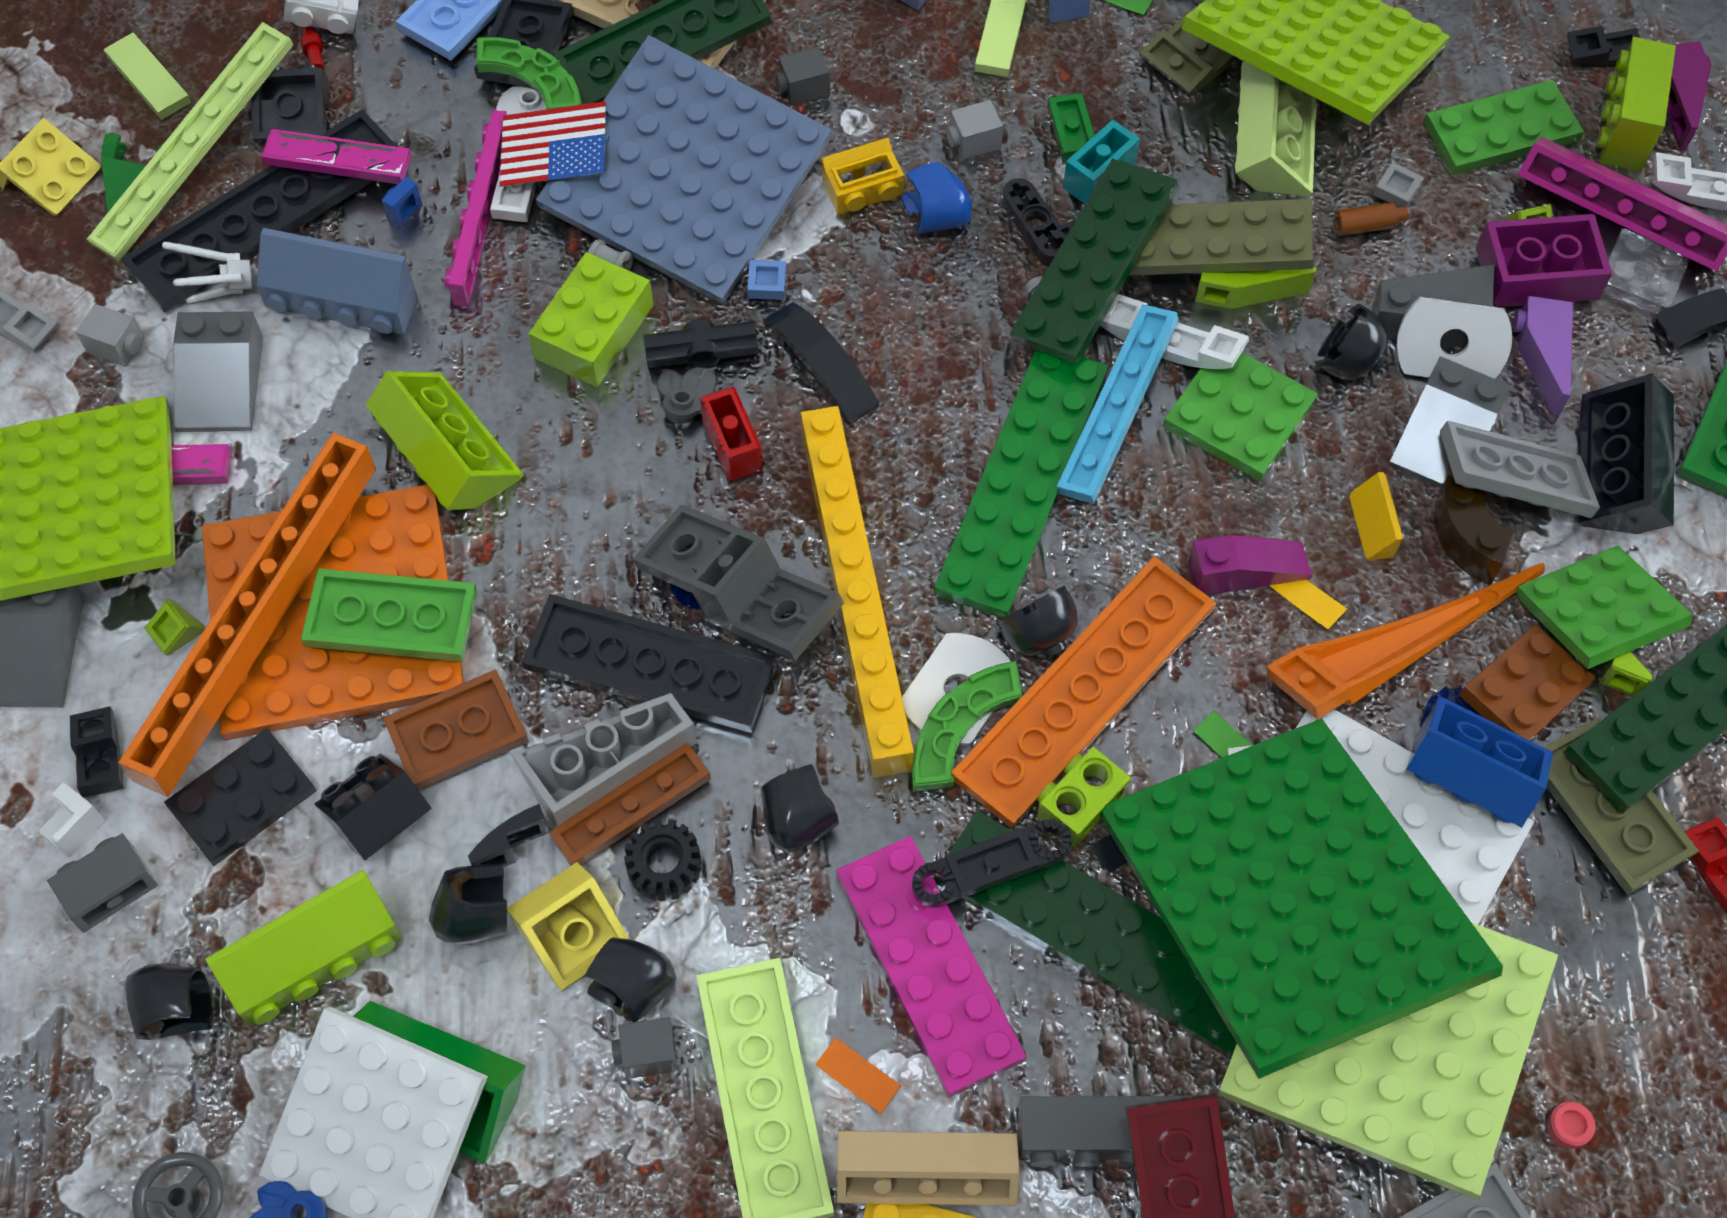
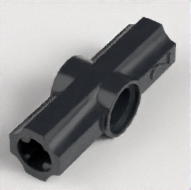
M694 320L687 323L683 330L643 335L648 368L687 363L692 368H710L716 365L719 359L758 354L754 321L715 326L714 323L708 320Z

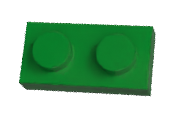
M1082 93L1048 98L1047 109L1062 162L1067 161L1095 136Z

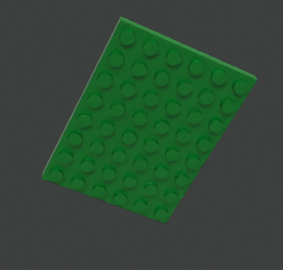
M1322 718L1112 801L1100 813V818L1258 1079L1502 976V963Z

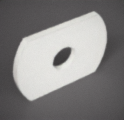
M1419 297L1405 313L1398 329L1396 347L1401 369L1404 374L1430 377L1441 356L1495 379L1504 368L1512 347L1511 324L1505 309ZM1451 329H1460L1468 337L1466 347L1456 354L1446 353L1440 347L1441 337Z
M946 633L902 696L906 718L921 732L929 713L945 695L944 685L948 680L955 677L968 680L970 675L985 668L1011 661L998 647L985 639L963 633ZM993 712L979 720L968 731L960 746H971Z

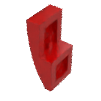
M1716 817L1684 832L1699 850L1691 858L1709 890L1727 913V827L1719 817Z

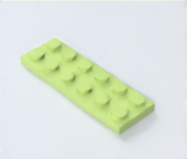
M781 958L696 975L743 1218L833 1217L834 1209Z

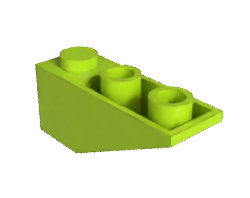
M1313 267V269L1202 272L1195 302L1234 309L1309 293L1316 267Z

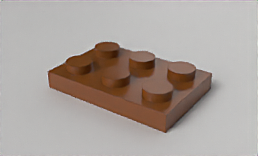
M1535 624L1471 680L1458 695L1485 719L1531 741L1594 682L1596 677Z
M496 669L383 717L405 771L418 790L529 742Z

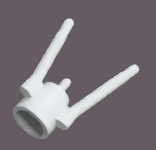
M163 242L162 247L164 249L227 262V264H219L220 275L180 278L173 281L175 286L221 283L222 288L192 295L186 299L187 303L204 301L228 294H243L244 289H252L250 260H240V253H222L183 244Z

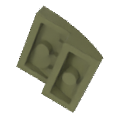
M1187 12L1168 32L1162 29L1139 52V55L1183 91L1192 95L1218 77L1237 57L1181 29L1185 16L1189 14Z

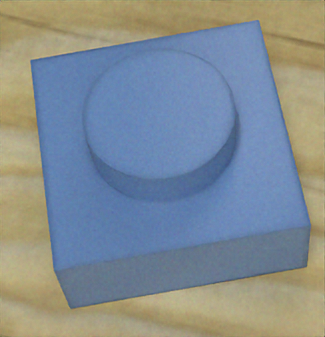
M750 260L747 287L748 298L784 300L787 271L786 261Z

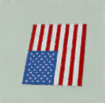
M606 101L503 115L499 187L604 173Z

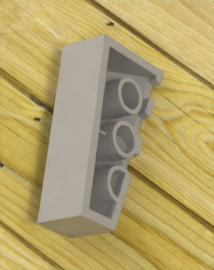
M669 693L620 711L618 716L601 722L599 719L585 723L584 728L561 736L560 733L543 738L544 742L525 749L524 746L509 750L537 801L553 824L558 827L685 743L692 747L697 741L694 723L674 696Z

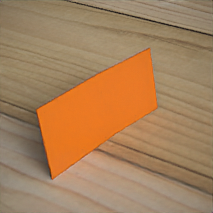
M836 1037L815 1064L879 1113L883 1112L901 1087L899 1083Z

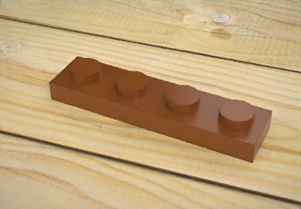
M685 743L549 832L550 838L570 866L576 862L581 865L711 780L710 772L690 745Z

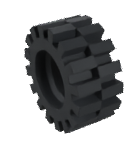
M661 819L654 820L655 826L649 828L646 822L640 826L642 831L640 834L636 831L631 834V844L626 843L625 866L633 887L638 892L642 890L644 897L651 899L652 895H657L658 901H665V895H671L672 900L680 898L679 891L683 890L687 894L691 890V882L697 883L699 879L698 871L702 867L700 849L693 833L689 834L687 826L681 824L680 827H677L676 821L668 819L667 825H662ZM666 846L673 848L678 853V865L668 873H656L647 865L648 856L654 849Z

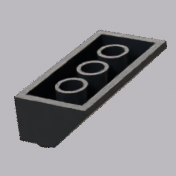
M1652 373L1582 394L1580 456L1600 508L1592 518L1579 515V524L1583 527L1631 534H1641L1673 526L1674 395Z

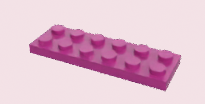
M909 836L836 869V876L947 1097L950 1098L1025 1062L1027 1056L948 905L930 908L920 904L915 899L912 892V879L921 865H925V861L913 838ZM932 876L923 879L921 885L924 892H928L929 895L940 894V890Z

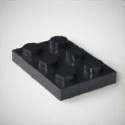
M504 0L488 37L518 40L521 45L535 50L541 48L553 57H556L554 53L558 52L574 15L572 3L553 0ZM477 65L474 67L477 79L532 87L514 76L495 72H479Z
M266 728L165 800L164 803L214 867L317 790L269 729Z

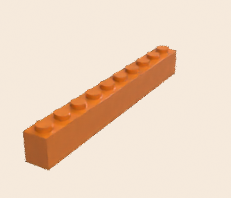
M334 432L331 434L119 760V765L132 782L163 796H170L375 473L376 468L366 445Z

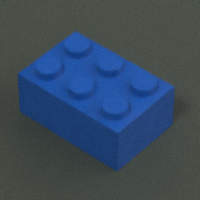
M1439 696L1416 736L1406 769L1413 772L1415 777L1422 782L1436 784L1450 791L1458 800L1469 804L1474 803L1488 810L1499 821L1513 823L1522 828L1546 790L1553 752Z

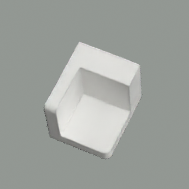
M63 782L51 794L62 807L44 824L39 832L70 858L105 822V819L91 803Z

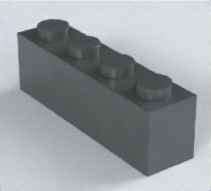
M1196 1096L1020 1097L1018 1104L1019 1160H1030V1165L1035 1167L1057 1165V1160H1075V1165L1081 1167L1101 1165V1160H1119V1165L1134 1167L1125 1107Z

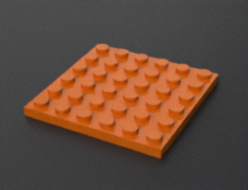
M428 484L361 496L357 499L220 715V732L225 741L258 735L266 728L273 732L410 706L464 683L462 663L460 661L304 647L301 641L318 568L449 581L437 496ZM281 511L202 525L210 620Z

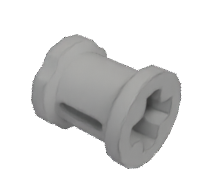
M601 239L595 240L588 250V253L628 271L632 267V253L628 251L621 253L606 246V242Z

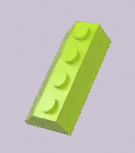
M386 371L365 404L375 417L377 424L387 432L395 442L396 448L406 456L416 469L417 475L428 484L436 494L439 503L446 507L447 510L475 509L520 481L524 475L442 373Z
M363 869L205 958L239 1016L251 1027L254 1024L259 1025L271 1021L279 1014L280 1009L294 1001L301 1002L309 999L318 992L320 986L328 981L349 976L357 969L358 964L368 958L387 954L395 947L396 942L403 939Z

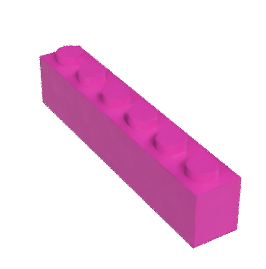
M1544 137L1534 142L1518 173V176L1712 270L1718 271L1727 256L1726 224Z

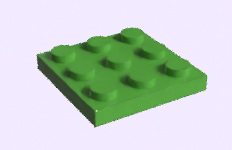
M1242 352L1232 368H1201L1164 418L1162 427L1261 481L1316 402L1318 393Z
M1618 545L1519 585L1517 588V598L1587 669L1691 626L1693 614Z

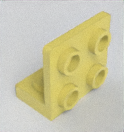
M43 117L0 162V187L4 189L12 182L50 214L57 216L96 175L101 165Z

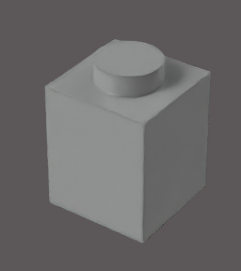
M991 100L951 111L950 126L946 127V136L949 145L952 148L956 147L962 160L1001 149L1003 125Z
M94 304L76 331L88 354L124 367L128 365L134 355L139 353L145 339L134 317Z

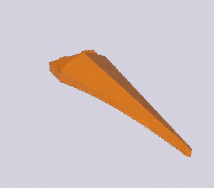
M1539 563L1488 587L1427 611L1362 632L1298 647L1267 665V676L1318 719L1342 704H1354L1516 593L1519 585L1532 581L1544 574L1545 563Z

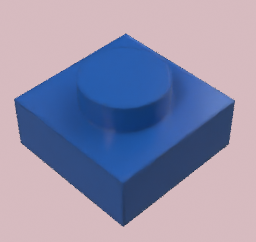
M407 177L397 186L390 188L382 199L388 222L398 229L423 206L417 184Z

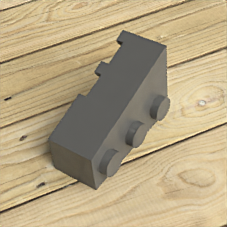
M1494 265L1381 280L1372 305V312L1384 323L1387 329V338L1397 339L1398 329L1405 313L1419 297L1493 307ZM1460 329L1448 330L1441 337L1440 345L1465 348L1468 342L1467 334Z

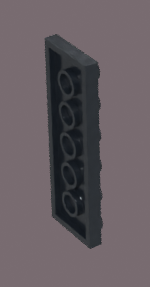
M549 594L522 660L523 669L643 703L671 693L687 715L750 733L754 727L776 664V656L552 594Z

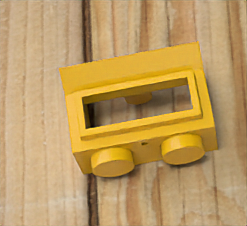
M889 137L822 158V183L837 215L849 211H858L865 206L881 201H890L904 194V174L892 151ZM882 162L884 171L863 177L866 173V166ZM851 172L856 180L842 183L839 175Z

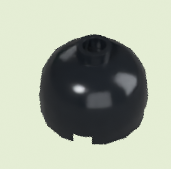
M1359 303L1347 311L1353 315L1348 322L1344 323L1342 320H1339L1333 327L1318 352V355L1324 357V359L1315 362V365L1339 379L1354 380L1363 377L1369 371L1375 373L1382 367L1388 356L1384 352L1387 345V329L1384 323L1375 313Z
M1064 585L1008 615L996 624L1009 646L1020 654L1032 656L1043 652L1045 657L1049 658L1068 648L1064 640L1075 631L1078 623L1077 608L1071 594Z

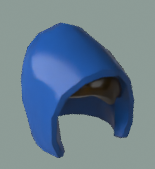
M932 162L919 166L906 174V177L912 182L916 191L905 192L901 196V201L919 234L946 231L964 226L970 222L972 211L971 197L961 180L940 162Z

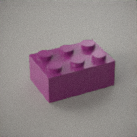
M1595 214L1487 222L1476 246L1480 266L1494 265L1493 307L1522 306L1525 304L1528 296L1568 302L1599 300L1612 276V270Z

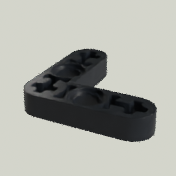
M1020 178L1012 179L1004 186L1002 201L1004 209L1037 259L1043 265L1049 267L1057 253L1054 249L1061 247L1076 219L1060 226L1030 181ZM1025 196V201L1023 203L1020 197ZM1038 217L1043 219L1046 224L1040 228H1033L1026 221L1030 218ZM1048 242H1049L1050 245L1052 246V248L1047 250V246H1048Z

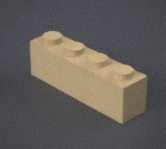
M838 1131L837 1203L1017 1206L1020 1174L1017 1133Z

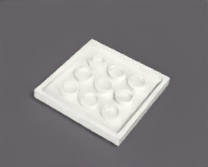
M324 1008L259 1176L272 1182H288L298 1192L312 1191L313 1194L323 1199L326 1207L350 1218H433L488 1076L335 1008Z

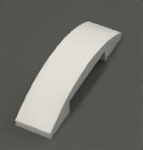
M1659 152L1654 154V183L1660 190L1690 204L1711 209L1727 210V173L1691 168V158Z
M1118 294L1100 326L1125 341L1142 304H1148ZM1177 323L1162 359L1205 369L1232 368L1247 345L1249 336L1216 325L1213 326L1209 333Z

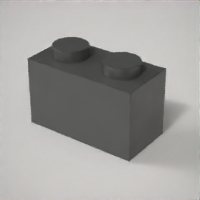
M123 833L103 840L95 847L94 851L78 861H71L63 865L56 875L47 879L48 884L68 917L83 933L159 886L135 847Z

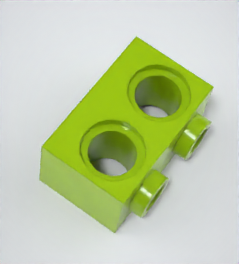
M1094 746L1084 757L1081 754H1077L1065 768L1064 773L1066 776L1058 784L1054 782L1049 783L1037 799L1040 802L1037 819L1042 822L1044 819L1050 820L1051 818L1054 821L1059 820L1063 825H1066L1071 833V847L1073 849L1102 820L1100 818L1102 809L1108 803L1126 795L1132 778ZM1095 776L1101 779L1104 784L1101 786H1091L1084 778ZM1062 804H1069L1077 810V813L1066 815L1060 812L1057 807Z

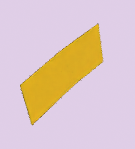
M1308 580L1269 585L1326 629H1329L1347 610L1346 607Z

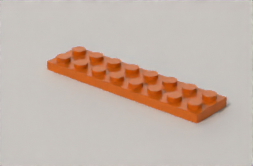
M1154 556L951 771V775L954 776V782L1011 829H1014L1037 804V799L1049 783H1056L1064 774V770L1069 762L1077 754H1082L1209 616L1214 610L1216 602Z

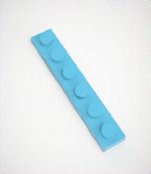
M1142 304L1056 486L1059 489L1058 493L1060 495L1092 504L1095 503L1179 321L1177 312Z

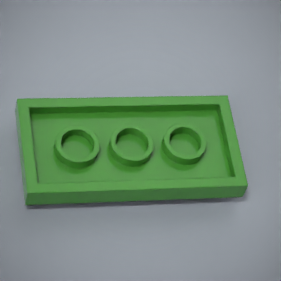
M1554 80L1429 112L1424 119V124L1452 175L1526 156L1529 154L1534 142L1541 137L1563 146L1580 141L1584 133Z
M318 568L301 641L304 647L463 662L478 590L475 583Z

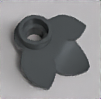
M699 367L688 370L684 376L671 369L664 371L658 380L657 390L663 397V410L668 419L678 424H685L694 420L697 414H702L700 400L703 396L714 393L716 375L708 368Z

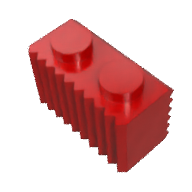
M729 387L703 396L700 400L703 425H705V429L708 431V437H710L711 443H713V449H715L716 455H718V461L721 462L726 479L733 481L760 472L763 469L762 448L736 388Z

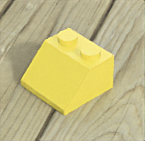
M578 862L507 908L508 914L524 940L560 991L586 974L594 958L610 938L629 939L595 879Z

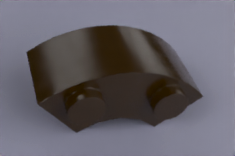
M1447 474L1434 505V525L1438 539L1445 552L1459 568L1478 581L1491 585L1503 565L1513 532L1499 525L1489 514L1484 501V490L1466 488L1457 484L1454 476Z

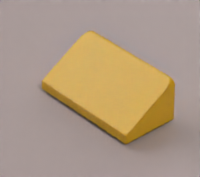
M1378 472L1354 489L1349 496L1364 555L1367 560L1394 558L1403 540L1386 474Z

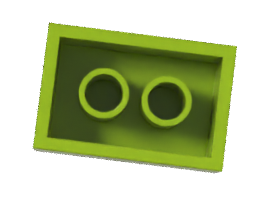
M1633 37L1627 51H1620L1615 66L1617 73H1610L1604 94L1610 96L1609 100H1606L1600 117L1601 121L1606 122L1605 127H1601L1596 142V147L1601 148L1599 163L1642 172L1665 127L1676 45Z
M586 252L528 333L534 359L598 388L654 306L650 280Z

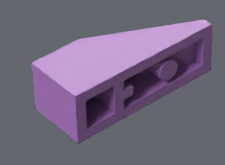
M1528 296L1522 310H1516L1512 330L1513 332H1518L1517 348L1551 413L1560 415L1571 395L1573 302Z

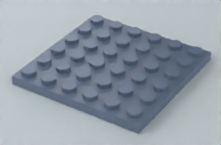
M648 35L604 99L606 101L604 173L549 180L536 199L537 207L605 241L622 252L628 251L632 253L633 258L724 305L749 266L750 260H753L831 139L832 129Z

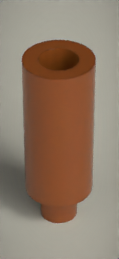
M1390 202L1336 210L1333 216V224L1336 235L1340 237L1394 229L1397 226V222L1407 221L1409 214L1406 206L1396 208L1395 204Z

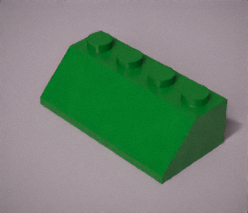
M369 1001L353 1017L488 1076L459 1149V1153L486 1163L516 1104L526 1065Z

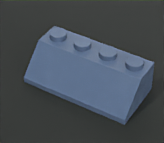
M267 228L262 229L257 288L265 307H269L277 312L289 311L303 314L311 319L323 318L338 321L350 327L357 325L372 328L384 334L396 333L405 335L418 302L405 256Z

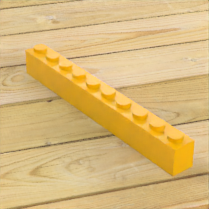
M834 406L801 412L802 440L833 589L840 594L844 602L838 610L872 777L879 778L912 772L914 751L839 407Z

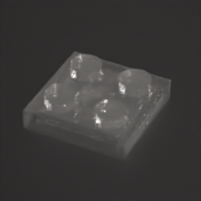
M1622 228L1608 258L1612 276L1603 293L1654 313H1659L1671 307L1690 258L1642 235Z

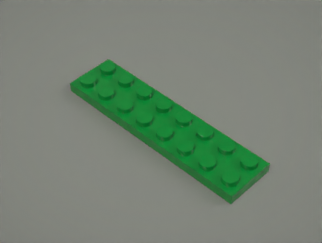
M1035 350L935 584L934 595L1000 618H1005L1010 614L1059 494V489L1056 486L1094 408L1107 376L1109 365L1084 357L1080 359L1078 364H1074Z

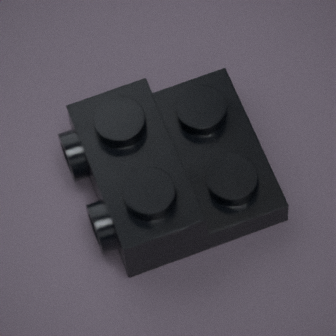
M311 64L299 65L297 69H283L276 66L251 97L252 139L254 142L266 143L271 129L312 135H321L326 132V111H329L328 77L323 69Z

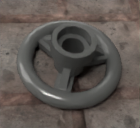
M189 1152L173 1153L158 1159L143 1172L135 1186L132 1198L134 1218H150L146 1202L164 1205L166 1212L172 1218H196L204 1205L203 1195L197 1188L204 1178H206L209 1184L210 1196L208 1205L199 1218H216L221 1209L224 1195L222 1179L217 1168L205 1157ZM177 1166L193 1168L181 1183L173 1184L167 1189L150 1187L161 1173ZM181 1193H186L185 1201L181 1205L175 1206L176 1197Z

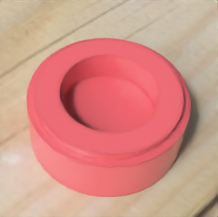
M1564 1102L1549 1114L1547 1130L1552 1140L1559 1146L1567 1149H1577L1592 1139L1595 1133V1120L1585 1106L1576 1102Z

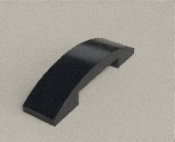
M792 302L763 319L765 327L785 349L789 346L825 388L827 400L833 407H839L840 415L848 425L879 407L878 399L855 363L830 332L808 311Z

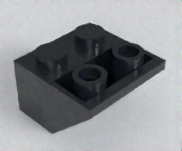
M381 753L376 757L370 756L361 761L355 767L354 774L343 782L339 781L331 784L322 792L321 799L314 803L316 808L349 847L364 861L432 809L407 773Z

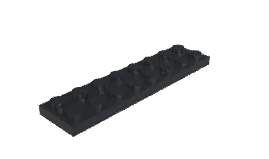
M363 109L319 135L398 147ZM269 166L120 259L124 267L165 313L209 285L175 286L173 284L175 279L220 275L219 264H227V262L164 249L162 247L163 242L183 244L222 253H240V260H249L259 254L260 235L263 228L292 233L374 180Z

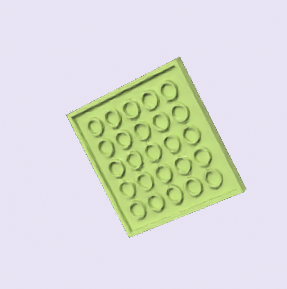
M1472 923L1502 963V976L1258 1079L1237 1044L1218 1095L1478 1200L1482 1193L1558 954Z

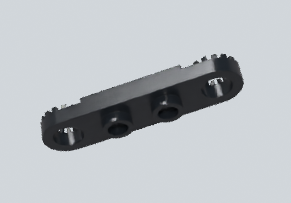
M1051 818L1050 820L1044 819L1042 822L1013 830L951 853L934 862L925 863L914 873L912 879L913 895L920 904L926 907H941L1056 864L1065 859L1070 851L1071 833L1068 827L1063 825L1061 821H1054ZM1047 832L1054 833L1059 836L1062 845L1058 850L1046 851L1045 848L1042 849V846L1039 845L1038 838ZM928 876H938L944 881L946 887L940 894L929 895L928 892H924V889H922L921 882Z

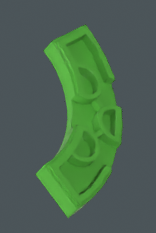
M496 37L477 38L476 65L479 72L502 73L523 80L540 94L546 109L582 105L578 87L572 75H569L560 65V61L541 48L535 50L521 45L520 41Z
M1016 661L991 666L970 675L968 680L959 684L951 692H947L936 703L929 713L916 741L912 766L913 792L954 787V776L951 775V771L953 770L958 748L968 731L986 715L1002 707L1013 705L1022 697Z

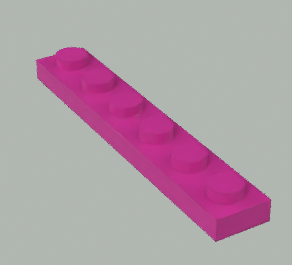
M492 110L489 124H484L483 149L482 152H477L475 157V180H470L468 184L467 197L469 204L467 209H463L461 212L460 239L455 238L453 242L452 268H447L445 273V289L450 290L453 304L457 306H469L491 218L490 208L500 173L503 115H507V111Z

